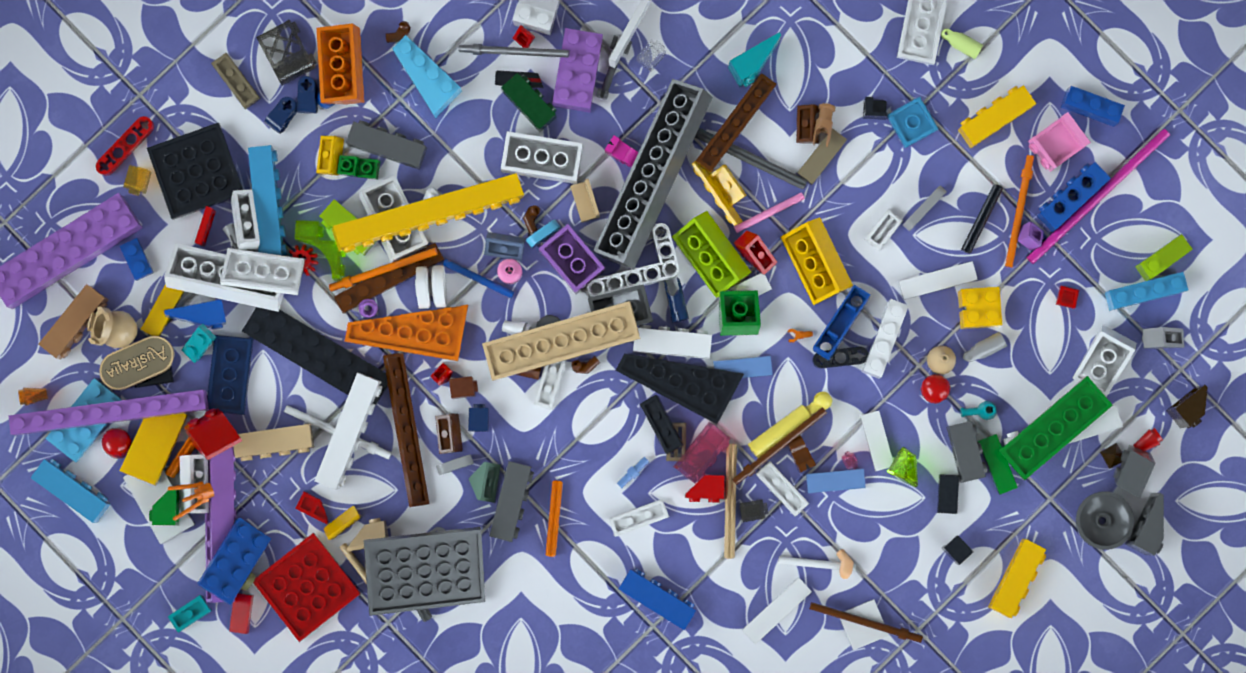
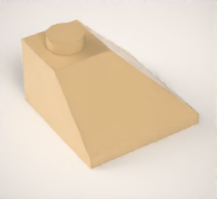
M380 518L369 520V524L363 526L347 547L348 552L364 549L363 540L389 537L386 521H381Z

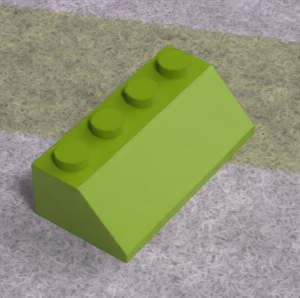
M708 211L694 217L672 236L716 298L719 297L720 291H728L751 273V270Z

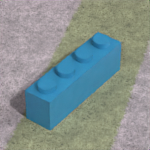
M1184 272L1109 290L1105 292L1109 311L1180 294L1188 291Z
M44 459L31 476V479L92 523H98L111 505L107 502L108 498L100 492L97 494L91 490L92 486L85 481L79 482L75 479L77 475L70 470L65 472L60 468L61 464L56 460Z

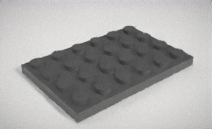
M480 527L363 540L369 616L485 602L482 534Z

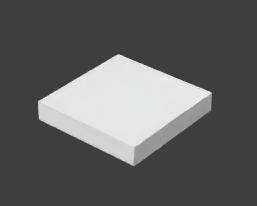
M874 599L844 611L884 624ZM840 619L853 650L889 636V633Z

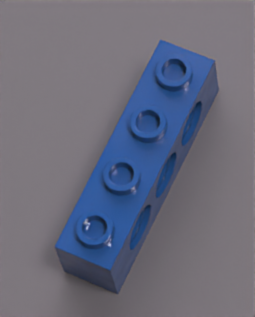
M1096 162L1091 165L1087 163L1080 170L1082 173L1077 178L1073 176L1066 183L1068 187L1064 191L1060 188L1052 196L1054 200L1050 204L1046 201L1039 208L1040 213L1037 217L1051 232L1060 227L1111 179ZM1083 178L1090 181V187H1085L1082 184ZM1069 191H1073L1076 194V200L1069 198ZM1055 204H1059L1062 206V213H1058L1055 211Z

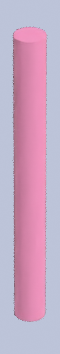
M801 192L734 226L736 233L804 200V195Z

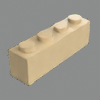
M305 424L238 434L242 442L234 446L235 458H241V461L253 460L252 456L260 455V459L272 457L271 454L273 453L285 456L291 455L290 451L298 450V453L310 452V448H314L312 425Z

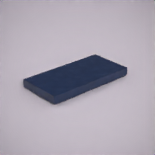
M215 335L207 393L209 410L218 408L223 413L245 415L254 339Z

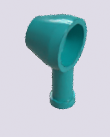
M984 401L976 408H961V417L979 415L983 420H991L997 414V407L991 401ZM988 406L992 409L990 414L986 412Z

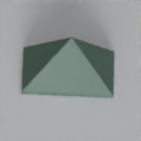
M484 462L469 478L477 500L495 502L500 464Z

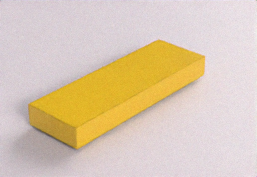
M165 284L140 330L151 336L160 337L170 319L165 317L164 310L176 308L185 291L168 288Z

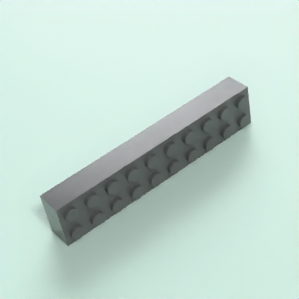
M672 79L593 250L602 258L634 270L713 97L703 88Z

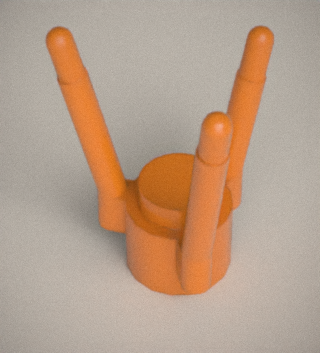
M201 481L194 484L168 487V490L197 488L194 489L195 494L183 498L182 502L195 498L200 500L173 517L174 521L200 505L209 502V498L214 497V491L209 482L204 484Z

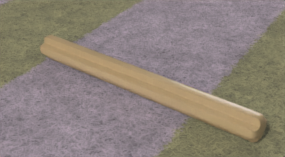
M736 444L726 445L724 557L726 559H733L735 557L736 484L732 479L736 476Z

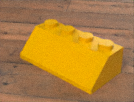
M820 217L808 221L781 236L782 242L813 305L853 286Z

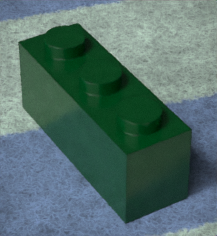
M516 73L501 87V91L528 121L541 132L557 118L555 114L557 110L550 102L546 104L542 98L544 96L537 88L535 90L529 85L531 82L524 74L520 76L519 73Z

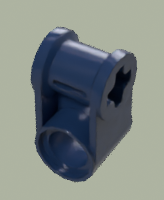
M304 76L298 81L297 113L317 114L318 103L316 101L318 87L316 82L309 76ZM307 82L312 85V87H308V90L303 87L307 85Z
M283 97L267 115L264 123L277 133H283L297 113L296 101L291 97ZM288 103L292 106V108L288 109L285 107V105Z

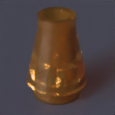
M23 387V389L18 390L20 405L28 406L48 399L46 388Z

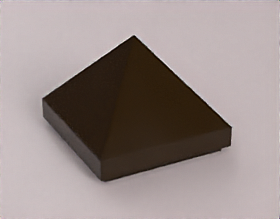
M1117 443L1100 452L1109 469L1122 462V451Z

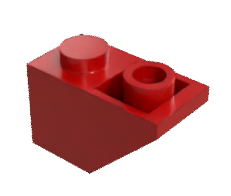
M704 475L685 493V498H689V502H700V498L708 499L710 503H720V499H724L725 476Z

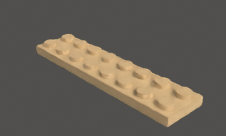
M628 301L485 342L482 345L492 381L641 338L631 302Z

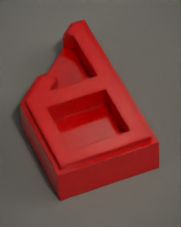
M304 491L295 509L328 525L329 521L322 500Z

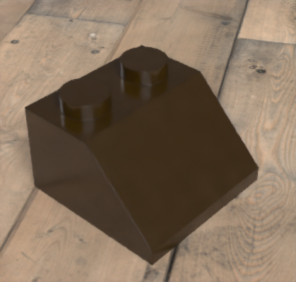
M1206 385L1194 387L1166 410L1179 428H1194L1202 422L1200 418L1205 415L1208 389Z

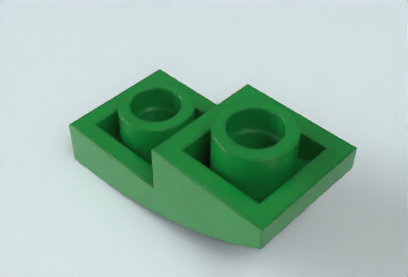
M340 155L337 174L378 180L380 161Z

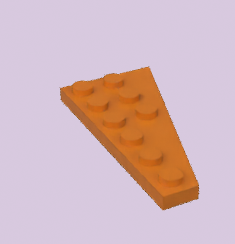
M468 305L348 322L345 342L459 361Z

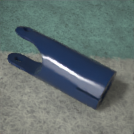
M678 277L679 291L675 296H671L666 280L664 281L672 323L689 319L682 285Z

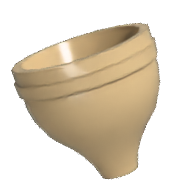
M936 346L927 355V364L932 372L944 375L953 370L956 364V356L949 347Z

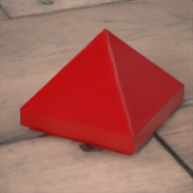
M520 25L512 39L523 48H529L535 36Z
M442 363L430 377L440 386L449 382L453 371Z

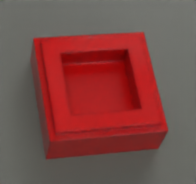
M1060 286L1056 305L1075 309L1080 290Z

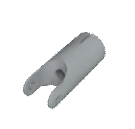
M997 332L976 343L969 351L963 354V359L968 362L984 359L1007 347V344L1002 334Z

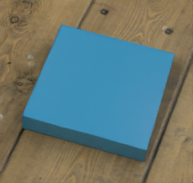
M921 97L894 110L887 117L904 148L911 146L938 130Z

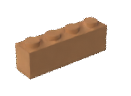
M86 284L38 345L56 359L66 358L71 352V346L74 343H78L83 337L82 333L88 327L91 313H96L97 307L106 308L108 299L92 286Z

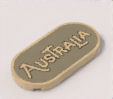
M150 336L107 355L100 365V377L103 383L111 389H128L166 372L173 363L175 357L174 348L169 341L162 337Z

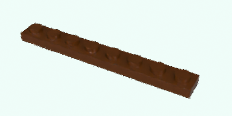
M403 353L384 355L383 360L409 508L428 505L430 503Z

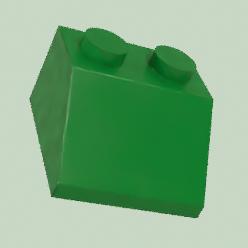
M758 290L720 291V336L758 335L761 327Z

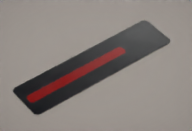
M498 70L495 72V85L503 86L516 73H519L520 76L524 74L531 82L529 85L532 88H544L538 73Z

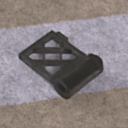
M290 20L256 37L282 86L315 69L314 65L317 63L313 54L308 55L297 34L300 30L296 22L291 23ZM287 27L291 29L289 38L280 36L283 29ZM268 37L275 38L272 47L265 46L262 40ZM278 40L288 42L285 51L276 49ZM291 43L298 44L301 48L296 53L288 52ZM274 52L283 54L282 60L274 64L272 60Z

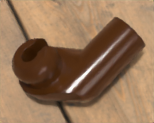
M537 205L530 206L523 217L529 234L538 231L535 220L540 213V208Z
M593 356L588 362L574 360L571 367L576 373L589 374L601 362Z

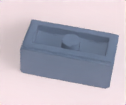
M488 232L484 255L522 261L525 238Z

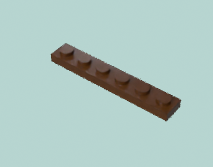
M761 73L696 159L695 163L711 174L777 84Z
M436 243L412 255L432 248H436L438 255L366 279L334 296L342 313L345 314L358 307L362 300L373 299L416 276V267L426 266L429 269L444 261Z

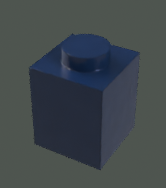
M473 404V408H469V432H489V408H485V404Z

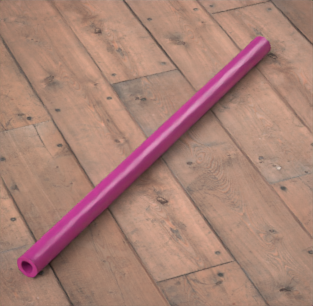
M1166 129L1161 130L1107 183L1041 244V247L1036 248L1027 257L1028 261L1034 264L1161 145L1170 136V133Z

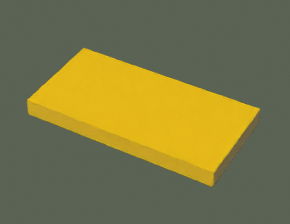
M183 413L143 419L119 471L156 486L188 415Z

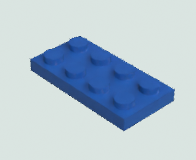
M237 518L197 585L226 604L231 605L271 538L242 518Z

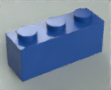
M1070 86L1066 90L1060 107L1114 127L1119 123L1125 105Z

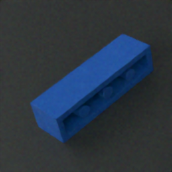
M637 568L634 571L630 569L618 589L682 630H685L696 612L693 608L695 605L686 599L682 602L677 598L678 594L670 589L666 592L660 588L662 584L653 578L651 581L644 578L645 573Z

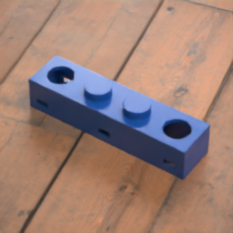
M854 285L813 346V351L830 360L869 301L871 294ZM855 296L862 299V304L858 307L851 304V299ZM822 343H829L832 347L831 351L827 353L820 349Z

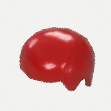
M932 374L925 378L920 390L923 398L930 403L937 404L948 398L951 386L949 380L943 375Z
M112 428L106 431L102 438L103 450L114 459L124 458L132 444L130 435L122 428Z

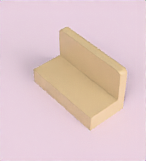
M587 178L585 182L571 185V191L581 223L600 218L589 179Z

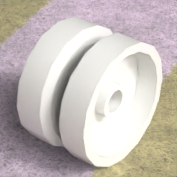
M444 265L433 266L432 278H430L429 269L426 266L416 267L415 289L419 309L430 308L431 296H433L434 305L437 308L447 307Z

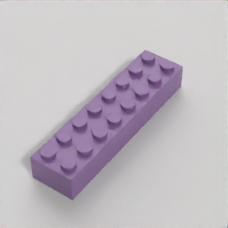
M119 193L115 194L0 266V297L6 307L10 309L16 308L141 230L143 227L124 196Z

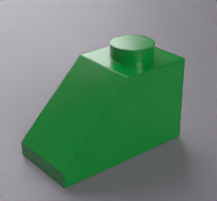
M168 490L152 506V510L149 511V521H152V525H179V519L174 521L173 517L179 514L180 490Z

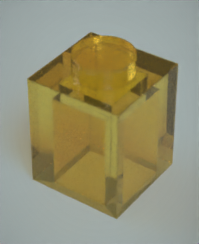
M129 165L123 187L132 195L146 194L152 172L148 169Z

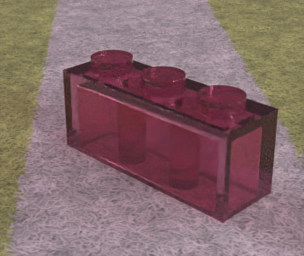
M708 422L673 467L695 484L705 476L706 469L716 462L717 455L728 447L731 438L714 424Z

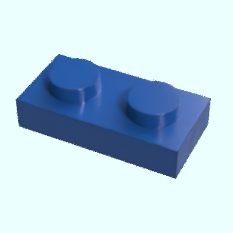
M138 238L120 245V249L136 281L154 273Z

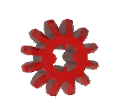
M303 244L301 250L298 245L295 246L296 252L291 249L289 250L292 257H303L306 259L303 267L306 276L310 275L309 269L313 272L316 271L312 265L319 264L318 261L313 260L318 257V254H312L314 250L312 247L307 250V246Z

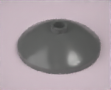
M1097 492L1085 498L1079 505L1076 513V528L1080 537L1088 545L1102 550L1114 549L1124 544L1132 534L1134 514L1128 502L1118 494ZM1101 517L1105 519L1104 524L1099 523Z

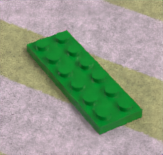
M1086 376L1004 445L999 452L1019 476L1026 480L1113 405L1093 381Z

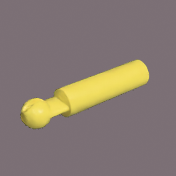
M827 392L817 393L812 403L808 406L800 405L748 443L749 448L758 459L822 407L825 410L829 409L832 405V397Z

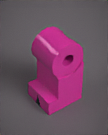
M615 135L605 148L606 154L632 168L639 153Z

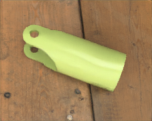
M943 29L941 32V37L947 40L953 48L973 59H976L983 47V44L963 33L953 32L950 29Z

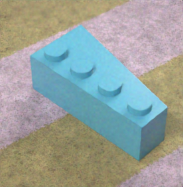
M405 35L392 49L436 119L462 92L461 87Z

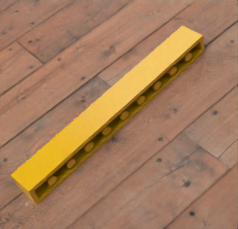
M515 173L334 225L332 232L339 252L344 251L348 253L354 251L357 246L369 247L378 240L386 242L393 239L392 236L400 234V237L409 235L412 230L424 231L433 224L441 226L448 223L447 220L450 219L458 221L466 218V215L471 213L479 215L488 208L496 210L505 203H509V205L519 203L524 193L518 175Z

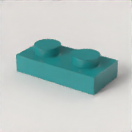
M201 324L181 351L196 363L215 340L216 336L204 324Z
M199 595L169 615L168 618L179 633L212 610L203 596Z

